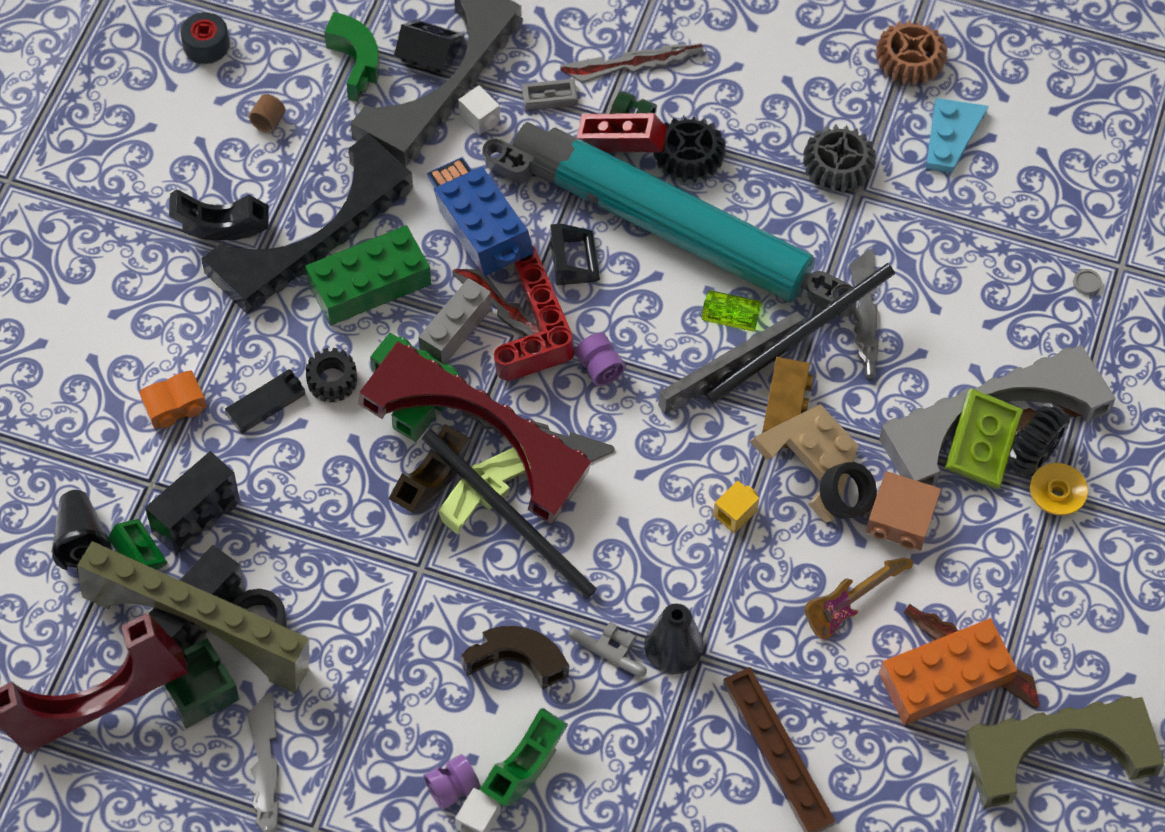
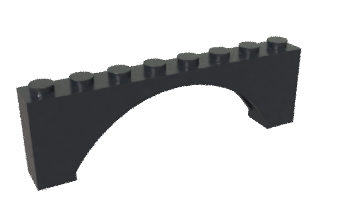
M369 133L348 148L350 165L354 167L351 189L340 211L321 230L299 242L269 249L228 247L222 242L201 258L204 273L246 314L250 313L253 309L260 308L274 293L281 292L295 277L302 276L306 272V265L325 258L332 249L344 244L353 233L365 228L374 217L386 212L391 204L410 193L413 188L412 172Z

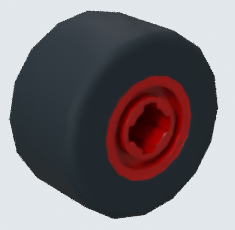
M209 12L196 13L188 17L182 24L180 34L183 51L189 59L196 63L208 64L222 59L227 54L230 46L227 24L220 16Z

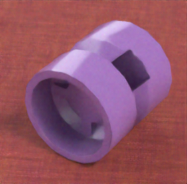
M595 333L588 336L575 349V355L582 366L587 368L588 375L596 386H604L615 381L626 369L625 363L618 353L614 351V346L605 333Z
M463 754L447 761L446 768L437 767L424 774L427 788L442 810L458 802L459 795L467 797L473 788L477 790L481 788L476 773Z

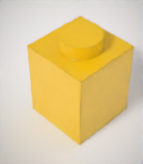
M737 480L714 503L713 517L735 534L758 511L759 497L753 488L747 485L744 486Z

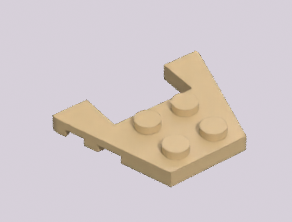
M821 404L750 440V443L766 460L774 457L786 443L820 481L825 472L831 467L845 462H853L859 446ZM842 474L839 478L838 491L840 497L843 493L848 474ZM819 491L808 505L827 523L834 516L825 508Z

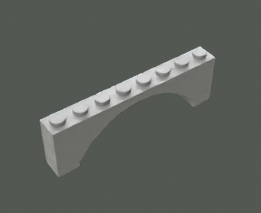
M1082 345L1075 348L1067 347L1055 356L1048 359L1047 357L1040 358L1033 365L1026 368L1018 367L1006 376L999 379L997 377L991 378L983 385L974 388L1004 402L1032 401L1045 404L1053 403L1080 414L1085 422L1110 413L1116 399ZM972 387L964 389L959 395L950 399L942 398L928 408H917L901 419L893 418L882 426L879 440L900 476L931 486L937 484L940 469L937 466L939 453L946 439L958 426L967 393L970 389H973Z

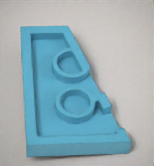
M940 98L935 99L926 169L953 173L966 150V146L977 131L981 120L985 117L988 110L987 105Z

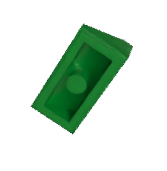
M139 519L114 525L109 534V539L117 553L156 570L167 565L168 562Z

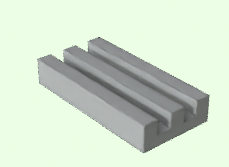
M574 79L522 84L525 111L578 105ZM570 89V90H565V91H555V90ZM543 91H544V93L529 94V93H533V92H543Z

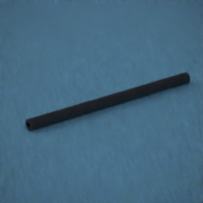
M889 263L883 265L705 392L706 397L714 404L773 362L776 357H780L895 275Z
M430 429L424 434L422 440L585 598H590L596 592L597 588L437 433Z

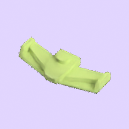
M514 448L471 466L503 498L510 491V487L505 482L526 473ZM461 479L438 512L442 522L453 532L459 534L461 528L479 503L488 510L492 507L470 485Z

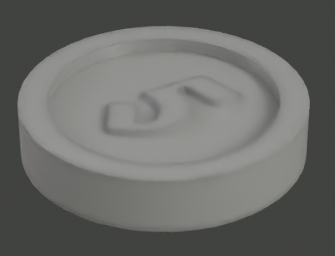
M1082 269L1074 276V288L1084 295L1095 294L1100 289L1101 277L1094 270Z

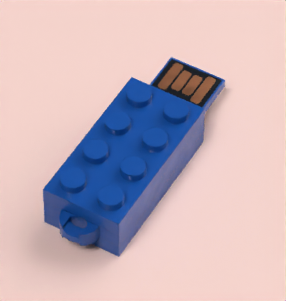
M461 157L426 173L429 181L434 186L433 189L440 213L484 276L534 254L528 229L483 166L472 170L465 159Z

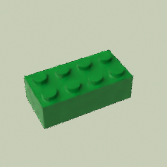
M407 225L305 266L307 283L330 326L431 285L430 266Z

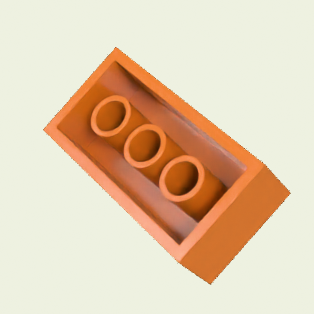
M989 618L884 660L878 673L905 726L1010 683L1018 670L992 619Z

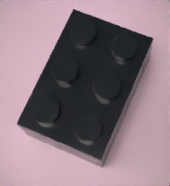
M209 451L145 507L152 534L175 555L182 550L190 548L196 537L203 531L210 530L221 515L232 511L236 507L240 497L235 473L215 454Z

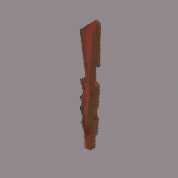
M911 604L904 611L905 615L916 621L918 627L934 640L959 631L953 623L942 621L937 614L924 613ZM1018 670L1012 682L1001 686L1031 707H1039L1040 704L1033 676Z

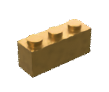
M776 357L762 433L807 411L809 399L804 398L805 390L811 391L814 376L813 374H808L810 363ZM786 443L782 446L783 448H789Z

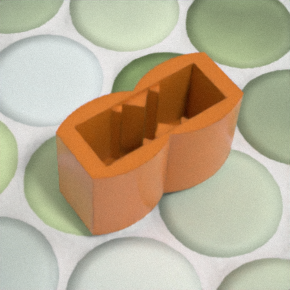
M192 370L174 375L166 381L151 384L139 391L141 401L153 428H168L180 418L199 415L207 407L204 395Z

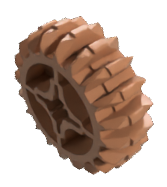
M908 20L905 25L898 21L896 27L890 25L887 31H883L876 46V60L879 61V69H884L885 76L892 75L893 82L899 79L902 80L903 86L907 82H911L915 86L918 81L925 85L928 79L934 81L936 76L940 75L947 61L946 55L948 50L944 37L939 36L938 30L931 31L930 24L924 27L921 25L920 20L916 24H912ZM893 48L897 50V55L893 53ZM926 51L930 53L931 58L926 56Z

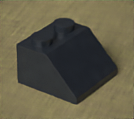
M416 19L401 24L394 55L401 57V61L404 63L416 65L418 62L426 65L427 70L440 73L441 70L451 67L465 34Z

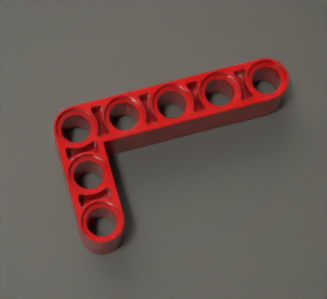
M533 245L534 254L513 264L515 274L540 332L502 344L495 349L493 355L497 375L506 381L515 380L566 363L575 354L571 329Z

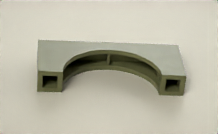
M1125 696L1113 703L1094 702L1087 705L1086 708L1075 710L1073 707H1067L1055 714L1036 713L1028 717V719L1017 721L1015 718H1009L997 725L978 724L971 727L965 736L964 745L983 809L1013 803L1017 794L1016 770L1020 762L1033 750L1057 741H1081L1105 750L1122 765L1129 780L1159 775L1165 763L1143 697L1132 699L1131 696Z

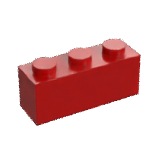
M655 113L582 114L577 138L606 153L662 152L667 127Z

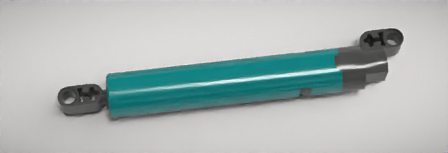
M526 122L518 131L512 145L497 138L490 139L483 145L482 153L485 164L491 171L515 183H525L534 174L788 302L795 301L803 290H806L809 300L824 308L853 287L826 272L815 271L811 273L815 265V258L812 254L641 169L621 161L556 127L547 132ZM493 153H502L497 158L490 157ZM857 302L838 316L847 317L853 314Z

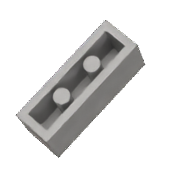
M468 278L419 335V350L428 351L436 360L445 365L492 309L491 291Z

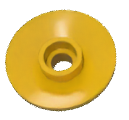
M1050 463L1040 467L1034 473L1030 482V493L1034 502L1042 510L1053 515L1063 516L1077 512L1084 505L1088 496V486L1083 475L1074 467L1063 463ZM1058 491L1062 496H1057L1052 492Z

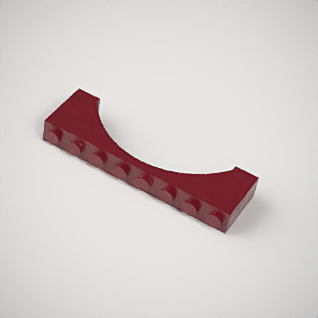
M397 341L359 392L358 405L381 419L386 414L401 409L439 406L473 414L489 423L509 441L524 466L531 495L528 511L550 525L555 522L589 473L592 461L588 459L585 453L577 449H571L558 436L547 434L532 420L521 418L515 414L511 407L505 404L500 405L492 400L485 391L474 389L461 376L450 374L435 360L424 358L414 347L403 345L399 341Z

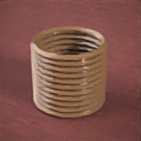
M263 94L249 112L248 117L252 125L263 132H272L285 114L286 109L282 101L277 97Z

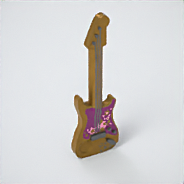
M909 558L887 560L884 562V567L850 591L848 589L853 580L846 578L832 593L807 602L804 611L814 634L822 639L831 637L846 618L857 615L858 610L851 609L853 602L890 576L895 577L905 569H911L913 561Z

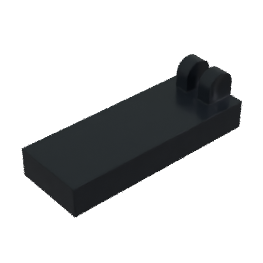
M288 369L225 408V413L239 432L243 434L306 395L305 389L298 377H295L294 372Z

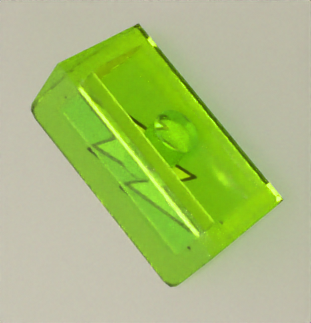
M708 290L701 319L703 321L755 331L762 302Z

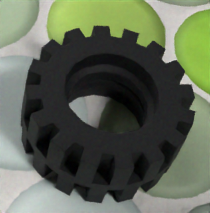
M325 348L323 353L319 351L314 353L315 358L310 357L305 368L309 391H312L313 396L316 398L320 396L321 401L325 402L326 399H330V403L335 402L336 398H339L340 401L344 400L345 394L349 397L352 394V389L355 390L357 382L356 365L351 355L347 356L344 350L339 353L338 348H333L332 351H328V348ZM328 369H337L343 372V376L336 381L328 382L320 378V374Z

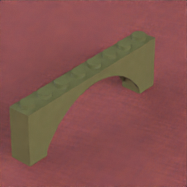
M93 541L77 565L82 598L106 609L116 604L143 605L187 619L212 632L239 650L269 678V682L294 693L297 692L309 670V638Z

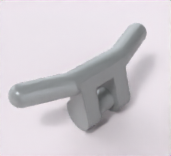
M609 622L599 641L577 628L569 630L568 635L572 640L593 653L638 677H644L647 674L645 666L626 657L636 641V635L620 631L618 629L619 626L612 622ZM612 640L620 644L618 649L609 645Z

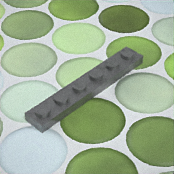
M796 311L659 392L658 406L665 414L672 409H680L687 400L694 396H702L711 386L729 376L802 324L804 318Z

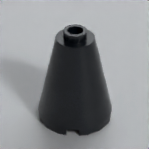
M70 490L64 493L59 500L52 544V558L61 569L68 571V567L77 568L78 572L77 565L92 541L111 550L112 546L88 495L80 490Z
M675 603L667 606L645 636V655L650 664L656 669L658 667L666 671L668 674H681L691 670L696 666L703 653L704 645L700 631L690 610L682 604Z

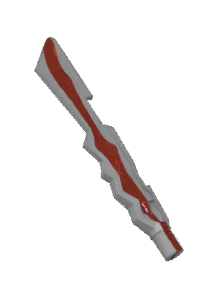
M702 43L693 45L676 44L661 46V49L657 50L646 49L625 52L621 58L603 61V58L599 57L563 64L560 66V70L581 82H586L623 68L636 72L643 67L654 69L656 66L666 67L672 62H682L691 55L703 53Z

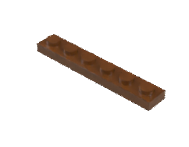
M751 667L724 678L723 684L803 831L820 832L835 825L836 820Z

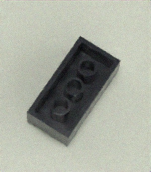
M214 545L180 579V581L230 603L245 592L240 564ZM153 608L149 612L182 651L204 640L205 634L208 631L187 619L160 609Z

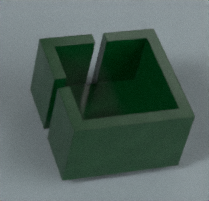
M208 638L183 650L188 673L161 686L186 729L240 700L235 682L224 664H221V660Z

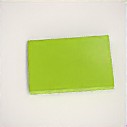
M970 389L967 393L945 469L991 488H1000L1023 409L975 389Z

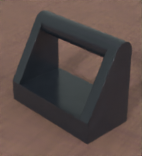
M562 223L550 224V243L556 286L599 281L600 273L594 232ZM584 241L588 270L567 265L564 243Z

